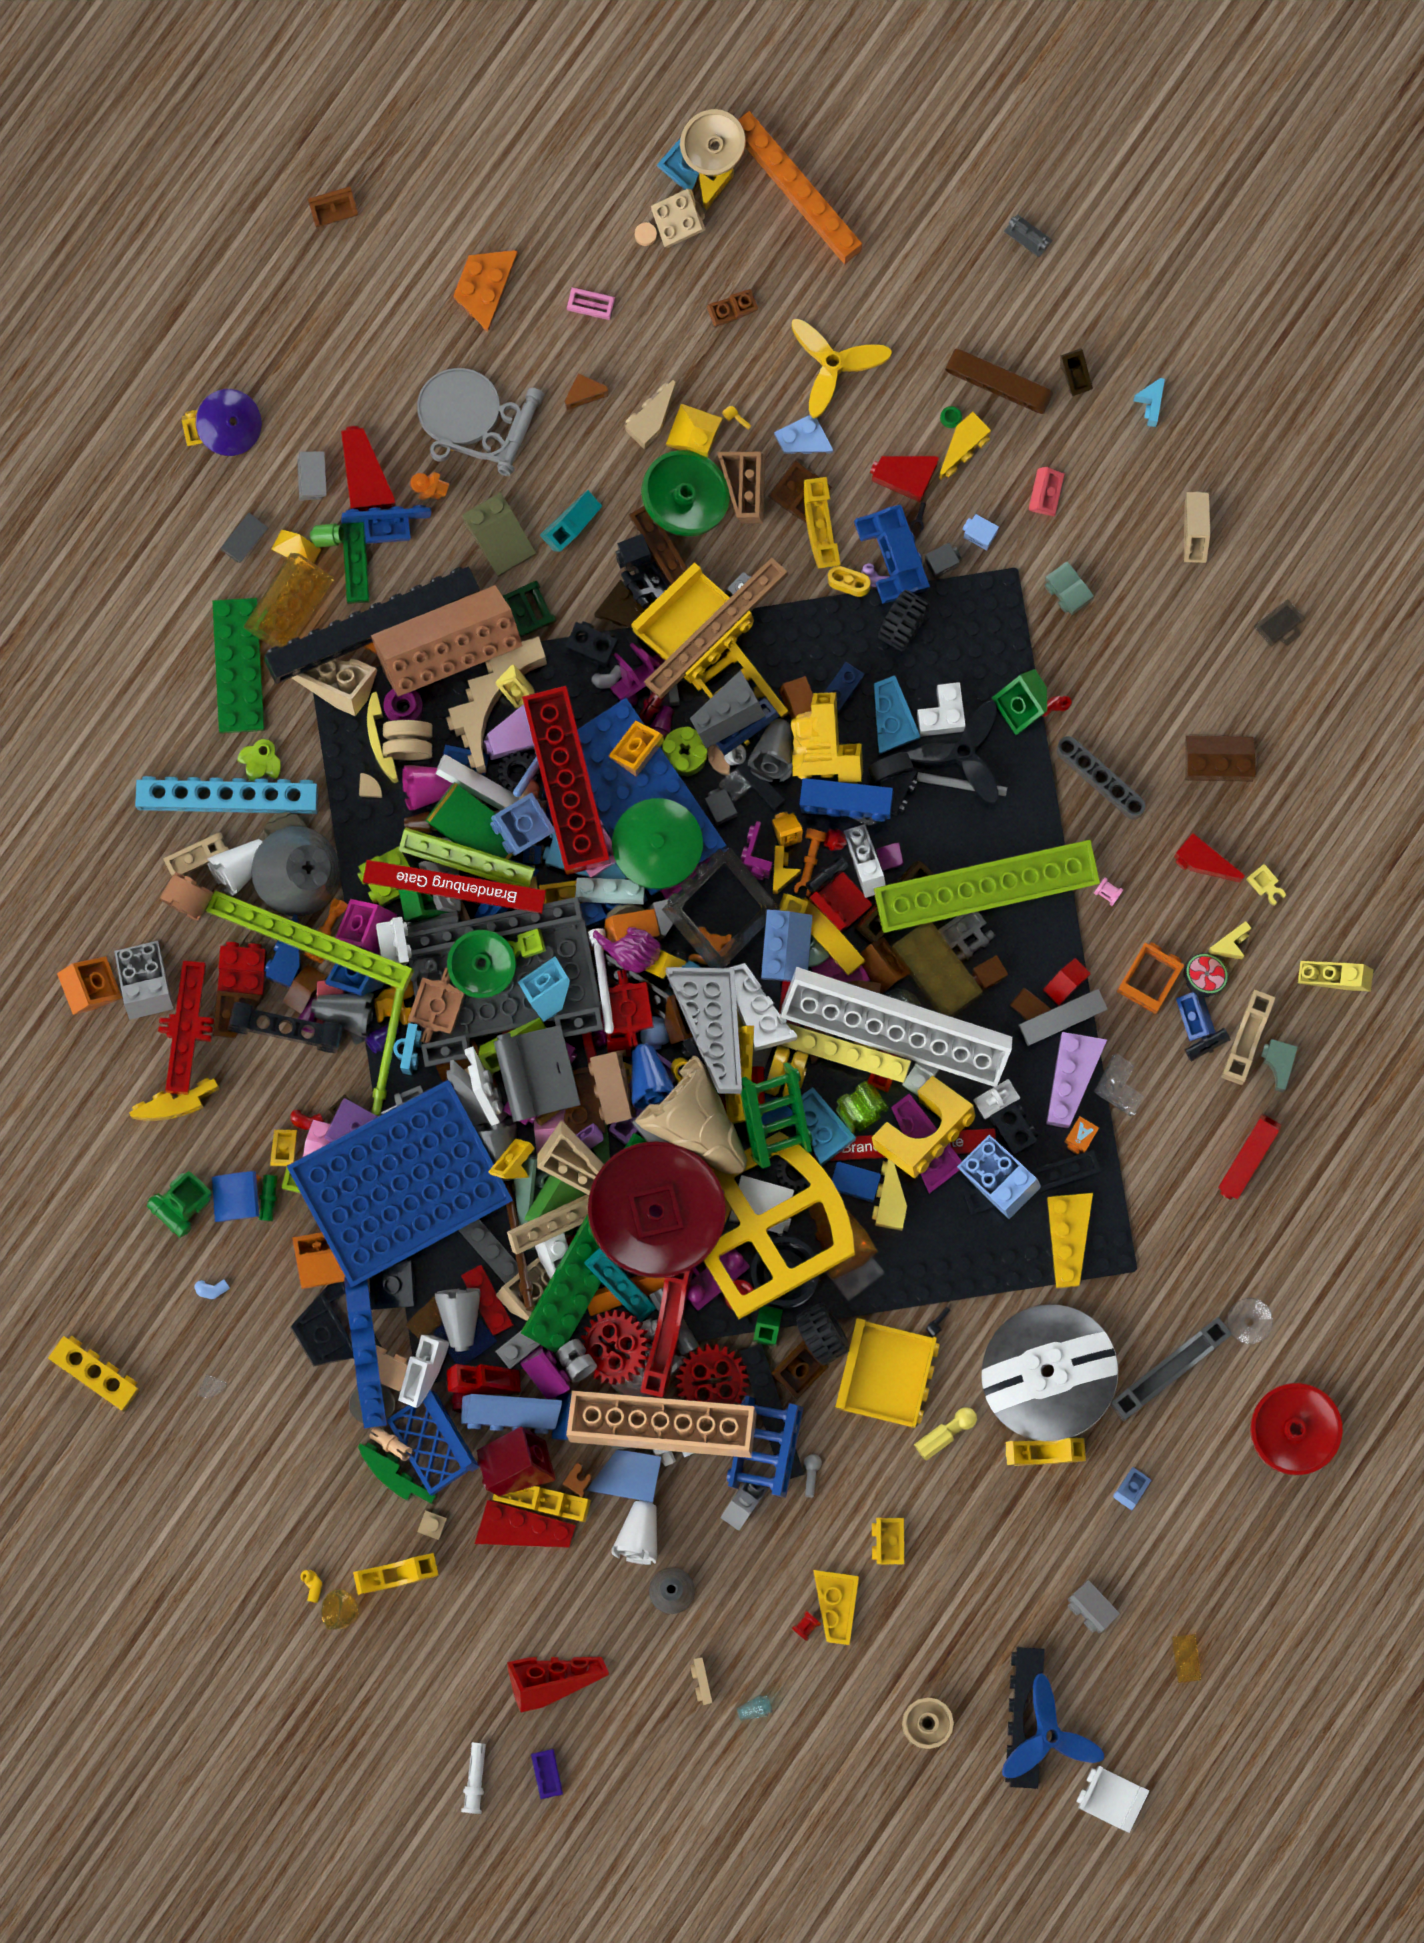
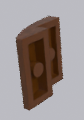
M795 460L774 486L768 497L806 523L804 480L820 477L812 474Z

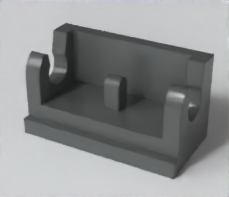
M248 513L220 550L237 563H241L268 527Z

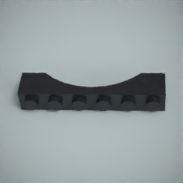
M1016 1647V1652H1011V1666H1015V1673L1010 1675V1689H1014L1013 1698H1009L1008 1712H1013L1012 1722H1008L1007 1736H1011V1745H1007L1006 1759L1022 1742L1026 1741L1023 1730L1024 1706L1036 1675L1044 1672L1045 1649ZM1039 1764L1016 1778L1005 1777V1782H1009V1787L1038 1789Z

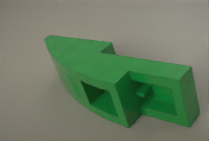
M368 1442L365 1446L361 1443L359 1444L358 1449L366 1464L386 1487L406 1501H409L412 1494L433 1505L437 1496L429 1495L423 1483L420 1487L413 1483V1477L403 1472L401 1476L398 1475L401 1468L397 1464L399 1459L388 1453L385 1457L377 1453L379 1448Z

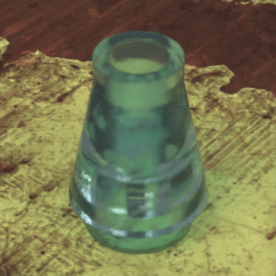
M758 1695L744 1705L737 1707V1713L741 1721L768 1717V1714L773 1712L767 1695Z

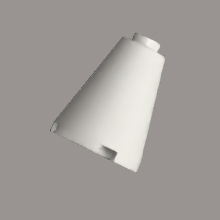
M260 839L213 855L207 859L210 861L208 867L218 884L222 883L227 887L224 891L229 896L236 895L252 878L251 871L254 854L263 842Z
M642 1500L634 1502L613 1545L612 1555L620 1559L621 1554L627 1557L626 1561L645 1565H651V1561L654 1564L656 1563L657 1507L652 1502Z

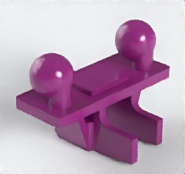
M632 643L630 646L641 659L643 665L633 671L617 653L613 654L620 665L622 679L611 686L610 689L620 701L627 698L631 706L634 707L638 702L636 692L646 686L644 681L665 660L658 654L652 657L642 648L639 649Z
M735 1248L719 1258L732 1281H735L750 1268L749 1264ZM695 1267L693 1269L696 1277L691 1280L687 1299L696 1310H700L722 1292L708 1267L701 1273Z

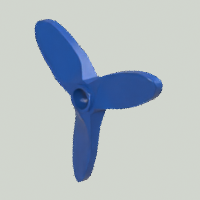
M1037 1674L1033 1683V1703L1038 1730L1036 1735L1022 1742L1011 1753L1003 1765L1002 1775L1006 1778H1016L1036 1766L1050 1748H1054L1064 1756L1077 1761L1097 1763L1104 1760V1753L1098 1745L1078 1734L1061 1731L1057 1723L1055 1700L1049 1680L1044 1674ZM1049 1730L1052 1734V1738L1050 1741H1048L1046 1737L1047 1732Z

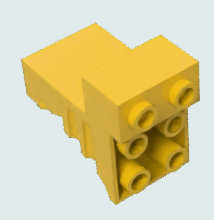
M836 692L813 693L811 711L798 714L795 719L791 720V729L794 735V751L792 754L793 776H798L800 779L811 778L812 775L830 778L834 774H838L839 782L852 784L861 782L863 774L862 744L839 745Z

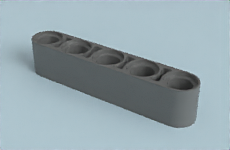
M1070 736L1060 739L1057 746V755L1126 817L1135 820L1142 816L1145 810V801L1076 739ZM1068 743L1072 745L1073 751L1065 753L1061 746ZM1086 758L1090 762V766L1082 768L1078 764V760ZM1103 773L1107 777V781L1099 783L1096 781L1095 775ZM1120 788L1124 796L1116 798L1113 796L1112 790ZM1131 803H1137L1141 810L1133 813L1129 810L1128 806Z

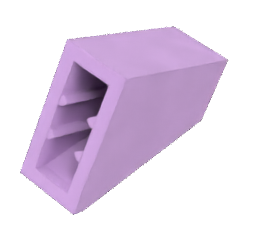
M524 704L491 730L484 738L483 748L485 753L489 754L490 760L509 756V753L512 752L515 754L517 751L525 752L535 749Z

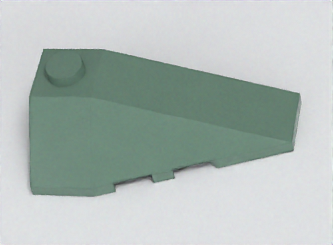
M529 1155L528 1159L521 1165L529 1177L514 1178L519 1226L528 1222L524 1220L525 1216L550 1174L537 1168V1155ZM534 1246L528 1250H536V1248Z

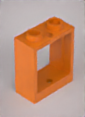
M1150 942V944L1144 943L1119 986L1117 993L1156 1015L1184 964L1181 963L1182 960L1173 954L1169 956L1161 952V947ZM1145 953L1175 970L1157 1001L1128 984Z

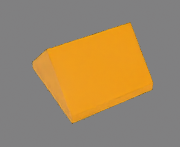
M635 720L609 754V757L637 777L664 742L663 735Z

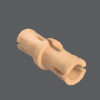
M374 1427L371 1430L376 1435L370 1433V1439L382 1445L386 1452H392L403 1461L410 1458V1455L406 1452L412 1454V1448L400 1442L397 1436L388 1434L381 1427Z

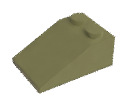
M501 492L462 514L464 523L497 577L536 554Z

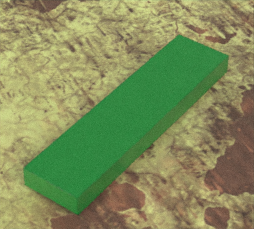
M342 523L345 532L343 550L347 604L369 603L364 523Z

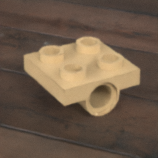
M692 189L683 190L651 206L663 245L666 248L705 231L702 221L705 218L704 210L700 203L695 201Z

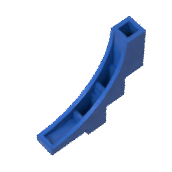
M344 1277L356 1380L364 1428L386 1426L368 1279L351 1287L346 1277Z

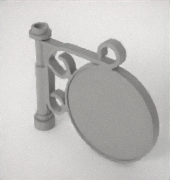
M453 368L434 375L421 389L417 402L420 423L428 435L436 440L430 448L432 458L440 462L445 461L449 458L451 450L479 459L497 462L498 472L504 476H510L515 470L512 463L518 448L522 444L535 409L542 403L545 394L539 389L529 388L525 396L526 403H524L520 411L519 406L512 402L500 406L499 396L494 385L484 375L474 370ZM507 409H514L517 412L513 422L511 417H507L504 414ZM499 414L504 422L512 424L505 441L499 434L491 432L497 423ZM493 438L498 440L502 447L491 453V447L487 446L486 442ZM483 439V449L488 453L477 452L462 446L470 445ZM440 446L447 448L446 453L443 455L435 454L434 450Z

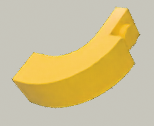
M1066 1438L1060 1441L1006 1442L1007 1465H1045L1086 1461L1084 1438Z
M434 1553L353 1572L358 1595L395 1588L439 1576Z

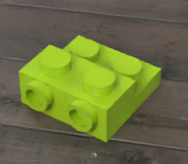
M399 846L380 857L376 856L371 859L372 861L410 867L403 853L398 851ZM366 862L358 866L360 872L357 873L363 885L366 884L363 883ZM368 884L371 889L368 895L373 904L378 903L384 907L400 898L399 889Z

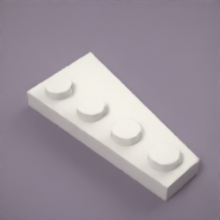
M744 963L729 967L734 968L736 1004L744 1026H754V1052L797 1040L798 1036L786 1024V1019L781 1018V1014L773 1006V1001L769 996L765 995L760 983L747 965Z

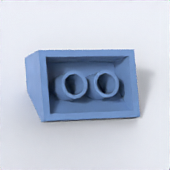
M767 910L761 979L791 982L796 967L808 970L812 915L790 911Z

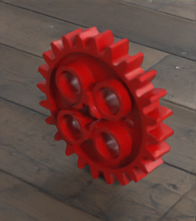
M614 1310L613 1313L605 1311V1316L598 1314V1321L591 1319L592 1327L584 1328L588 1332L587 1336L581 1335V1338L585 1340V1344H583L586 1348L585 1354H589L597 1364V1368L591 1373H595L593 1378L601 1379V1383L607 1384L609 1382L610 1385H616L617 1382L625 1384V1379L633 1381L632 1374L639 1376L638 1368H646L643 1360H648L649 1358L645 1355V1352L651 1351L650 1347H646V1343L650 1342L651 1339L644 1338L648 1330L640 1329L643 1322H636L637 1317L633 1315L629 1317L628 1312L623 1311L621 1314L620 1311ZM611 1327H614L615 1333L611 1337L609 1331ZM600 1336H602L603 1339H605V1341H607L608 1343H614L615 1347L618 1350L630 1355V1359H628L627 1356H625L623 1353L616 1352V1349L613 1346L600 1340ZM631 1338L632 1347L628 1349L627 1342ZM600 1346H602L603 1353L601 1356L598 1355V1349ZM619 1358L621 1361V1365L617 1369L615 1366V1362Z
M705 1344L704 1351L697 1347V1354L690 1351L688 1352L689 1360L686 1358L681 1359L685 1365L684 1367L677 1366V1369L682 1372L681 1375H675V1378L680 1380V1383L676 1384L675 1387L682 1389L677 1396H684V1400L723 1404L742 1403L739 1396L747 1395L742 1391V1387L749 1386V1384L743 1382V1379L749 1377V1375L742 1374L746 1366L738 1365L742 1358L734 1359L735 1351L727 1354L726 1346H723L719 1351L718 1344H714L712 1350L709 1344ZM721 1361L726 1364L724 1374H719L716 1370L717 1364ZM697 1365H701L704 1368V1374L700 1378L694 1374V1368ZM711 1376L712 1378L731 1376L730 1381L715 1382L713 1387L711 1384L692 1385L693 1381L708 1380ZM724 1384L730 1389L726 1397H722L719 1392L720 1387ZM702 1387L707 1390V1397L704 1400H700L697 1396L698 1390Z

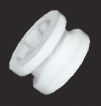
M739 745L726 754L724 759L729 765L742 764L746 759V751L742 745Z

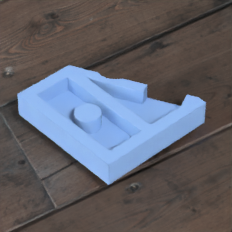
M810 415L774 432L784 454H795L797 452L803 454L826 452V454H830L833 452L817 418L814 419Z

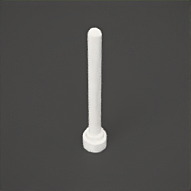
M592 929L587 933L588 940L591 946L594 947L604 1028L606 1033L611 1034L614 1031L604 951L602 945L593 938L595 930L606 938V931L604 929Z

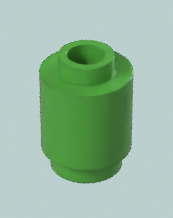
M336 523L315 525L310 532V540L317 548L338 546L345 540L344 528Z

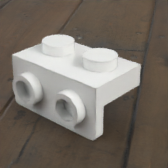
M402 917L392 918L390 922L377 923L376 930L381 956L405 966L409 962V958L412 957L410 945H406L405 936H408L406 922L403 923Z

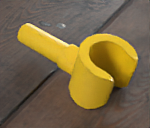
M729 406L723 410L722 414L727 421L735 418L748 430L752 426L739 415L735 407Z

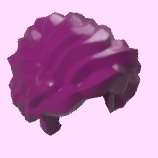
M629 927L627 929L628 934L614 943L606 939L597 930L593 932V938L625 970L640 973L654 965L655 961L659 958L661 945L645 930Z

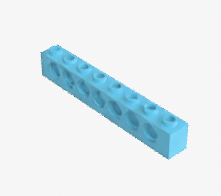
M144 776L142 780H136L135 807L137 810L317 814L318 786L313 784L312 780H300V783H291V780L279 779L277 783H268L267 779H255V782H246V779L234 778L232 782H223L222 778H210V781H201V778L189 777L187 781H178L177 777H165V780H156V777ZM157 789H165V795L162 798L154 797V792ZM180 789L188 790L187 796L183 799L176 797ZM204 789L210 791V796L207 799L199 798V793ZM225 790L233 791V796L228 800L221 798ZM252 790L256 794L252 800L244 799L245 792ZM270 791L278 792V797L273 801L266 799V795ZM291 792H299L301 794L300 798L297 801L289 800Z

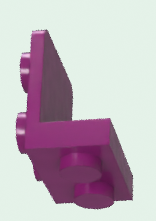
M757 821L755 826H750L747 836V843L750 844L748 848L744 847L740 864L743 865V871L750 873L752 878L764 880V878H770L772 862L753 857L761 830V822Z

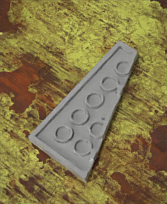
M666 967V975L717 1092L741 1094L742 1081L734 968Z

